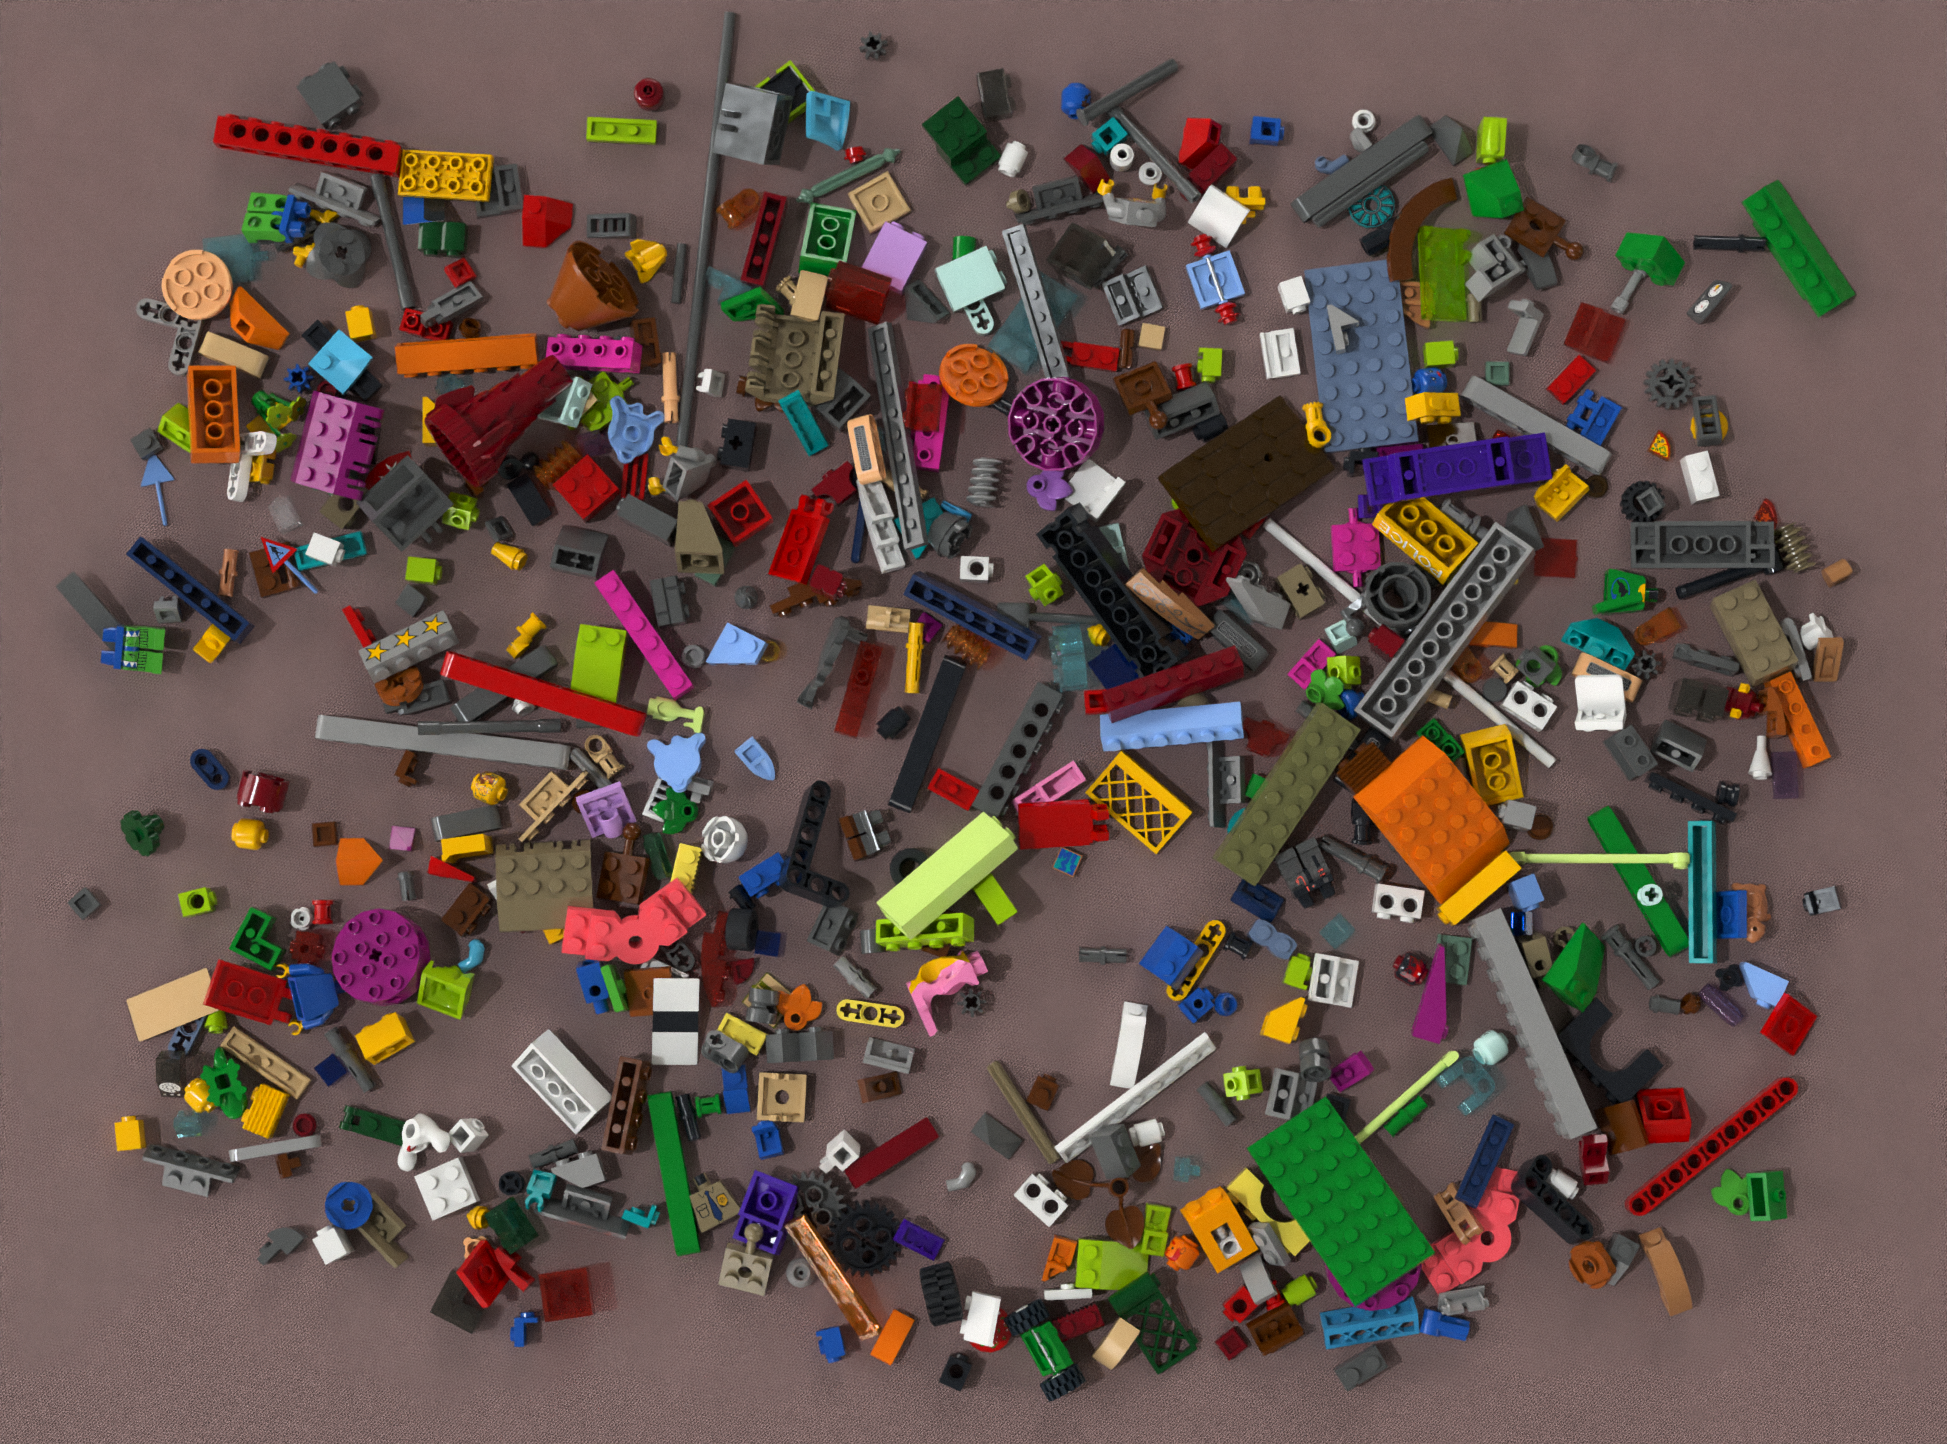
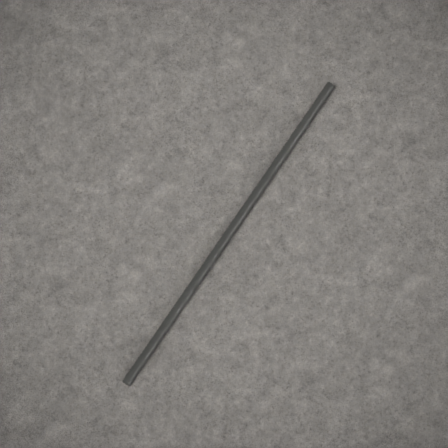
M724 12L676 446L679 444L687 447L720 160V154L713 153L712 151L725 85L729 80L736 17L734 12Z

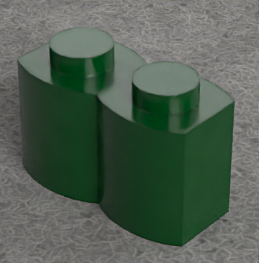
M419 223L418 250L424 252V256L437 257L438 253H447V257L460 258L461 254H467L468 226L466 223Z

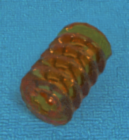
M564 440L561 441L563 449L557 446L554 447L556 455L547 453L549 461L540 459L541 468L533 465L534 475L549 491V482L554 484L556 476L561 478L564 475L563 470L569 471L571 469L570 464L576 465L578 463L576 458L582 459L572 445Z
M953 625L940 644L948 641L947 649L956 646L954 654L958 655L963 651L962 660L971 657L969 665L973 666L978 662L977 671H979L992 653V644L983 647L984 638L976 642V633L968 636V629L965 628L961 631V625Z

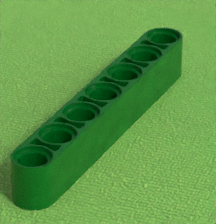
M1608 805L1587 817L1590 827L1606 854H1638ZM1612 863L1668 957L1671 958L1688 948L1689 939L1663 896L1658 904L1651 906L1642 905L1638 900L1637 893L1640 888L1648 884L1656 885L1645 864ZM1651 889L1645 892V896H1648L1649 900L1655 897L1651 893Z
M671 1091L648 1095L649 1110L676 1255L680 1257L700 1253V1240L695 1213L690 1199L691 1191L673 1095Z

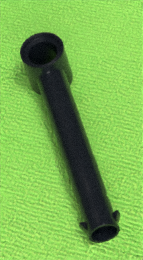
M1776 546L1775 568H1728L1693 582L1677 586L1675 591L1678 599L1682 600L1764 571L1766 576L1785 569V566Z

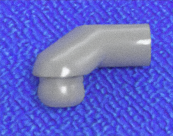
M966 1162L961 1166L962 1171L958 1178L946 1180L948 1192L970 1186L976 1176V1169L972 1163Z

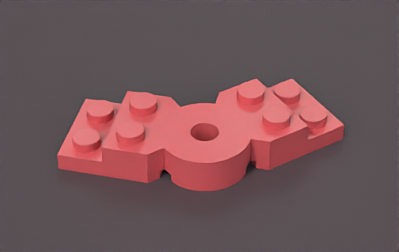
M678 877L639 905L638 915L627 916L623 919L612 910L567 906L561 953L585 955V959L608 962L617 956L620 960L629 964H642L654 957L659 945L670 946L688 933V928L705 917L706 911ZM632 936L641 937L637 942L630 940Z
M1495 1167L1476 1209L1470 1207L1476 1219L1483 1226L1484 1232L1489 1231L1491 1233L1492 1240L1489 1244L1481 1242V1233L1480 1235H1474L1471 1238V1242L1464 1245L1453 1230L1431 1244L1435 1255L1422 1263L1421 1270L1438 1296L1439 1293L1450 1291L1480 1273L1483 1262L1497 1261L1508 1252L1511 1245V1232L1508 1225L1516 1220L1519 1199L1511 1190V1183L1518 1171ZM1468 1222L1466 1223L1464 1230L1470 1227Z

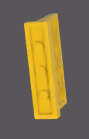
M1124 750L1119 752L1085 792L1097 804H1105L1103 801H1109L1110 807L1107 805L1109 814L1155 854L1158 853L1193 812L1189 806ZM1115 765H1118L1124 771V780L1111 781L1110 771ZM1127 774L1131 778H1133V780H1127ZM1107 775L1108 781L1101 782ZM1137 782L1140 784L1142 796H1128V783ZM1124 783L1125 797L1112 798L1111 784ZM1108 784L1109 798H1098L1093 793V790L1098 785ZM1145 790H1147L1151 795H1145ZM1142 798L1143 812L1130 813L1129 799ZM1145 798H1156L1159 801L1160 811L1146 812ZM1112 800H1126L1127 813L1117 814L1113 810ZM1162 804L1169 810L1163 811ZM1173 813L1180 820L1173 827H1164L1163 814ZM1160 814L1161 827L1147 828V815ZM1143 815L1144 829H1134L1130 823V816ZM1121 816H1127V822ZM1161 830L1162 841L1155 847L1148 841V831ZM1164 830H1170V832L1165 836ZM1145 831V837L1142 836L1139 832Z

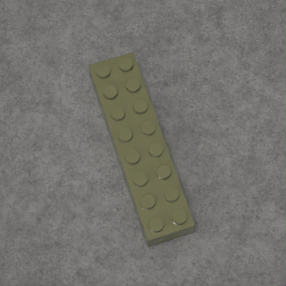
M1317 702L1212 859L1249 884L1256 886L1361 729L1323 703Z

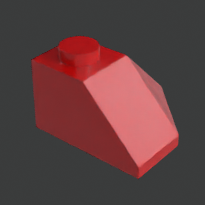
M524 195L522 212L523 247L547 248L562 233L567 232L572 226L573 204L546 196Z

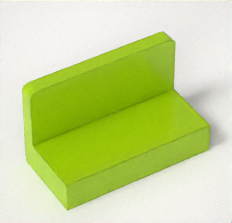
M177 403L162 416L157 432L190 453L188 408Z

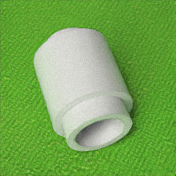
M1013 141L1012 144L1007 143L998 163L1000 165L998 171L1014 178L1020 172L1028 155V152L1025 150L1026 146L1017 141Z
M1117 144L1112 148L1110 165L1114 170L1123 172L1131 167L1134 157L1132 148L1127 144ZM1118 155H1124L1125 158H1120Z
M1156 1119L1134 1124V1127L1129 1128L1134 1147L1138 1145L1144 1147L1162 1142L1161 1137L1165 1136L1162 1122L1157 1123Z
M1552 1168L1546 1182L1565 1200L1568 1198L1572 1200L1579 1190L1577 1187L1578 1181L1560 1169L1555 1170Z

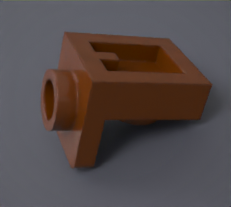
M406 750L394 775L399 777V783L411 788L412 784L418 786L420 783L408 777L409 772L413 773L419 760L416 759L417 754Z
M1045 1073L1043 1077L1037 1076L1026 1101L1048 1111L1060 1086L1055 1084L1057 1079Z

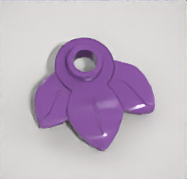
M1043 470L1040 475H1034L1027 481L1028 493L1037 499L1039 506L1044 510L1055 511L1056 500L1066 498L1073 493L1070 485L1061 479L1065 470ZM1039 482L1042 484V487L1036 489L1034 484Z

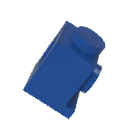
M1253 116L1249 144L1277 146L1279 140H1283L1284 126H1280L1281 119ZM1268 130L1271 135H1263V131Z
M1198 987L1179 1003L1177 1007L1194 1024L1214 1006L1212 1000L1215 998L1206 988L1201 990ZM1196 999H1200L1203 1004L1201 1008H1196L1194 1006V1001Z
M840 1325L817 1330L816 1336L822 1337V1340L818 1341L821 1355H826L828 1363L842 1360L841 1356L845 1355L846 1351Z

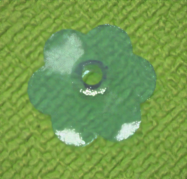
M455 374L439 377L435 391L437 394H445L462 388L464 381L461 378H457Z

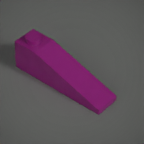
M1438 943L1411 1034L1414 1037L1440 1044L1441 1038H1446L1449 1026L1446 1025L1445 947L1443 944Z

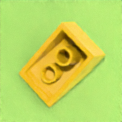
M1506 724L1460 735L1471 785L1487 806L1524 797L1512 737Z

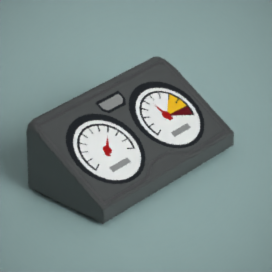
M1714 280L1686 314L1698 325L1701 324L1730 291L1732 284L1721 280Z

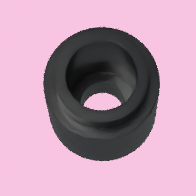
M1220 412L1219 415L1195 424L1192 431L1197 441L1202 440L1203 443H1206L1229 428L1223 414Z
M897 706L895 709L892 708L876 723L879 727L876 731L885 740L888 738L893 740L908 726L907 722L911 718L901 707Z

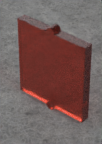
M1541 538L1544 547L1535 551L1536 555L1533 558L1534 576L1575 578L1576 561H1578V557H1576L1577 540Z

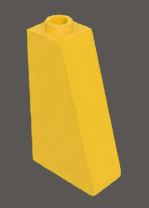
M1506 850L1500 852L1449 899L1436 908L1439 911L1437 916L1445 925L1448 923L1451 926L1456 925L1516 874L1521 867Z

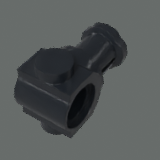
M1352 798L1351 823L1355 824V830L1351 843L1372 845L1373 840L1370 839L1371 826L1375 825V823L1358 802Z

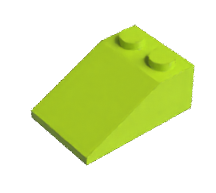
M580 624L570 689L617 703L628 644L626 630Z
M1078 1238L1075 1287L1120 1290L1147 1272L1149 1254L1140 1253L1139 1242L1133 1249H1129L1113 1240Z

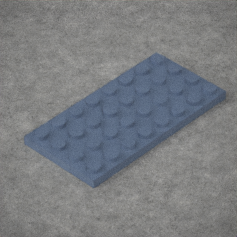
M1387 260L1304 270L1306 291L1310 299L1308 308L1319 402L1323 403V408L1321 409L1323 421L1326 422V426L1331 432V439L1324 446L1325 454L1353 451L1359 448H1377L1418 443L1416 421H1407L1405 398L1413 396L1400 281L1389 282ZM1331 304L1359 321L1358 327L1342 330V332H1347L1349 345L1345 346L1346 353L1338 355L1336 354L1327 312V305Z

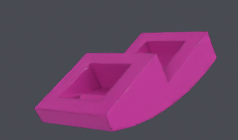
M1319 638L1287 675L1305 690L1311 682V673L1317 669L1323 670L1327 665V657H1334L1337 653Z

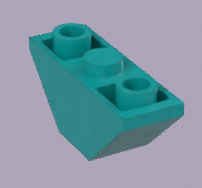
M1599 618L1570 623L1561 638L1562 642L1625 671L1635 654L1620 629Z

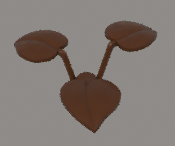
M1155 1143L1144 1147L1139 1145L1133 1146L1141 1166L1131 1175L1138 1182L1153 1180L1159 1173L1161 1166V1145ZM1082 1160L1069 1161L1052 1171L1055 1185L1061 1193L1070 1199H1085L1090 1193V1186L1108 1188L1109 1194L1112 1197L1118 1198L1119 1210H1113L1107 1215L1105 1220L1107 1234L1111 1239L1129 1249H1133L1138 1244L1144 1229L1143 1215L1136 1206L1131 1205L1123 1208V1196L1129 1190L1127 1181L1130 1176L1128 1178H1115L1110 1183L1091 1182L1094 1176L1091 1166Z

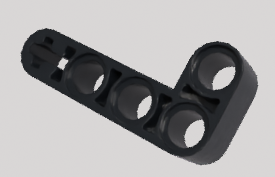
M1541 1154L1525 1161L1512 1180L1511 1190L1513 1194L1568 1244L1575 1245L1590 1239L1594 1233L1590 1221L1546 1182L1552 1171V1162L1549 1157Z

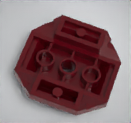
M1180 508L1161 514L1142 554V560L1146 571L1158 583L1163 580L1177 595L1183 592L1199 608L1227 597L1231 588L1226 579L1227 577L1236 578L1247 552L1240 535H1238L1212 553ZM1191 551L1197 552L1200 560L1192 563L1188 560L1187 554Z

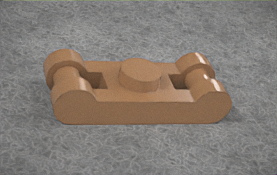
M1451 1182L1447 1185V1189L1442 1193L1438 1192L1434 1199L1459 1240L1464 1245H1467L1471 1242V1238L1474 1235H1480L1484 1232V1228L1468 1205L1454 1199L1459 1187L1454 1182ZM1453 1198L1454 1200L1448 1204V1200ZM1468 1222L1470 1227L1464 1230L1462 1226Z

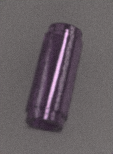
M1707 983L1698 992L1700 999L1728 1025L1734 1027L1744 1017L1741 1011L1714 985Z

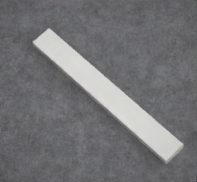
M1205 1032L1056 1145L1054 1148L1066 1163L1071 1161L1092 1145L1089 1137L1099 1128L1105 1125H1118L1216 1050L1211 1039Z

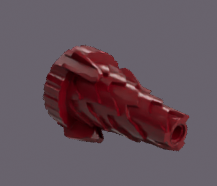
M550 355L536 363L522 375L517 373L509 380L498 383L491 389L485 390L474 396L475 388L472 385L435 398V408L426 414L425 425L431 437L452 466L471 485L479 488L498 473L497 470L512 444L523 436L525 430L538 418L537 416L557 401L555 397L573 384V380L569 377L559 360L554 355Z

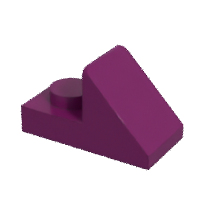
M1360 1050L1332 1068L1329 1078L1338 1091L1341 1092L1369 1075L1375 1069Z

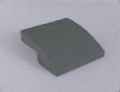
M517 163L493 167L489 202L475 201L477 219L523 210Z
M1147 266L1138 268L1125 275L1121 274L1101 283L1119 326L1165 309Z

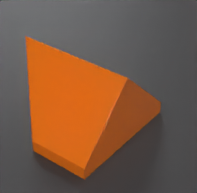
M340 838L336 857L340 885H364L383 861L364 838Z

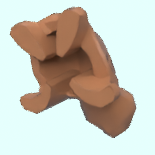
M1733 883L1731 885L1733 891H1747L1746 939L1750 943H1755L1765 933L1766 926L1760 921L1766 922L1771 918V915L1767 914L1766 886L1764 884L1754 885L1749 883L1742 885L1740 883Z

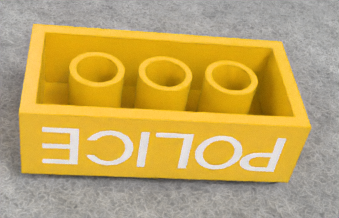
M1425 497L1386 504L1377 514L1372 524L1443 585L1469 558L1478 545L1476 540Z

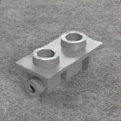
M1485 1286L1439 1293L1437 1310L1441 1311L1442 1315L1446 1314L1447 1316L1464 1313V1306L1467 1307L1469 1312L1485 1310V1307L1489 1306L1488 1298H1484Z

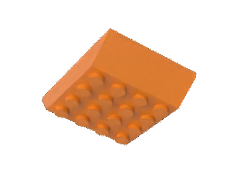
M1424 736L1418 738L1353 796L1441 905L1510 844L1503 824L1450 758Z

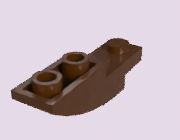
M844 578V581L847 582L846 585H848L844 596L847 595V598H851L861 593L859 590L863 588L861 580ZM809 580L807 585L798 583L787 587L790 597L770 605V609L774 617L779 615L780 618H783L793 613L791 610L800 606L802 609L814 603L813 600L816 598L820 606L825 605L826 608L839 603V600L833 601L826 598L824 594L821 596L812 592Z

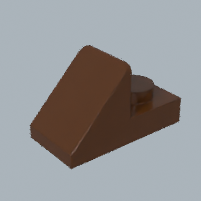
M897 1071L857 1080L862 1103L902 1094Z

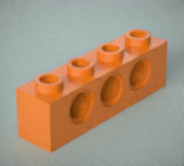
M1791 671L1764 683L1765 688L1773 687L1778 695L1784 712L1786 733L1803 769L1830 758L1831 755Z

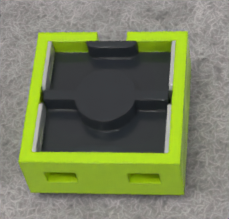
M791 60L776 70V75L773 78L767 77L755 86L793 96L788 124L806 111V93L815 91Z

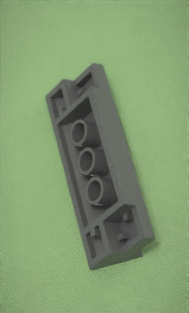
M1631 522V568H1775L1774 522Z

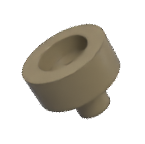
M1023 189L1011 192L1009 200L1006 201L1007 208L1012 209L1017 214L1029 211L1031 203L1027 192Z

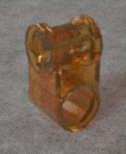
M746 188L721 204L716 209V213L721 214L728 224L727 228L732 230L759 210L761 200L755 190ZM748 196L755 197V202L751 206L744 205V199Z
M1668 607L1653 616L1649 621L1638 626L1634 632V638L1640 645H1649L1682 626L1672 609ZM1649 630L1651 634L1645 637L1643 633Z
M1468 645L1452 665L1458 676L1466 683L1477 681L1483 671L1481 663L1473 655ZM1474 667L1476 670L1474 675L1472 673L1468 675L1466 673L1467 669Z

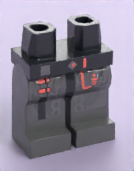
M1315 837L1296 845L1294 849L1292 847L1276 855L1273 859L1294 900L1298 899L1304 909L1316 904L1311 894L1316 889H1319L1324 900L1336 894L1332 884L1334 878L1320 852Z

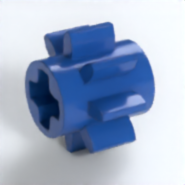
M296 364L295 369H287L289 375L284 378V381L291 383L288 387L290 391L297 388L298 392L302 394L303 389H312L309 384L315 378L307 375L310 372L308 367L302 370L300 365ZM296 376L302 377L303 381L301 383L295 379Z

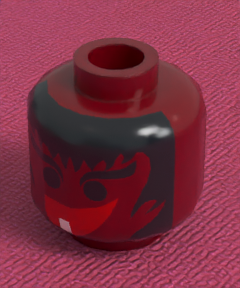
M1410 951L1406 952L1403 956L1398 955L1392 965L1395 968V978L1411 987L1416 984L1420 985L1429 971V968L1426 967V960Z

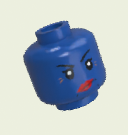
M1437 367L1418 369L1411 379L1412 391L1416 394L1423 392L1443 393L1447 388L1446 375Z

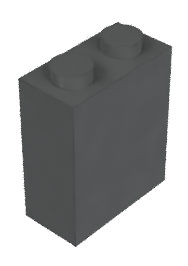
M630 494L626 498L622 497L616 508L620 520L671 547L676 538L677 519Z

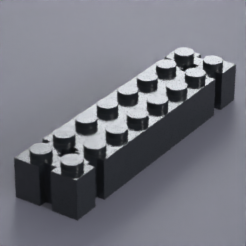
M1080 502L1067 508L1055 518V521L1046 525L1036 534L1046 549L1052 547L1056 554L1053 556V559L1130 663L1134 660L1138 665L1135 671L1140 678L1168 669L1190 654L1180 639L1174 641L1170 635L1174 630L1166 619L1150 608L1125 585L1133 577V574L1098 526L1091 527L1087 520L1091 517Z

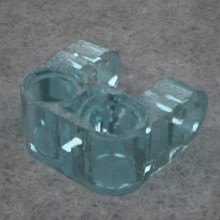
M1470 1056L1460 1058L1434 1079L1443 1089L1460 1075L1470 1087L1473 1093L1457 1106L1464 1116L1481 1105L1495 1090L1493 1078L1477 1059ZM1467 1060L1471 1061L1474 1066L1473 1071L1469 1074H1466L1462 1069L1463 1063ZM1481 1079H1485L1489 1083V1087L1485 1092L1479 1091L1477 1086Z

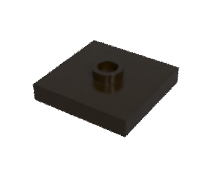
M1474 422L1427 425L1429 448L1476 441Z

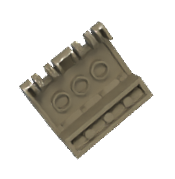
M757 305L755 325L761 329L753 331L749 366L758 372L749 371L747 373L748 380H746L745 391L764 402L779 403L778 400L799 390L808 407L833 400L845 314L822 311L821 319L808 322L795 316L775 314L774 305Z
M591 839L581 840L580 846H578L577 840H572L571 849H564L563 841H557V847H554V841L533 842V849H531L530 843H525L524 852H517L515 844H510L509 850H507L506 844L496 845V892L500 933L564 929L567 906L594 908Z

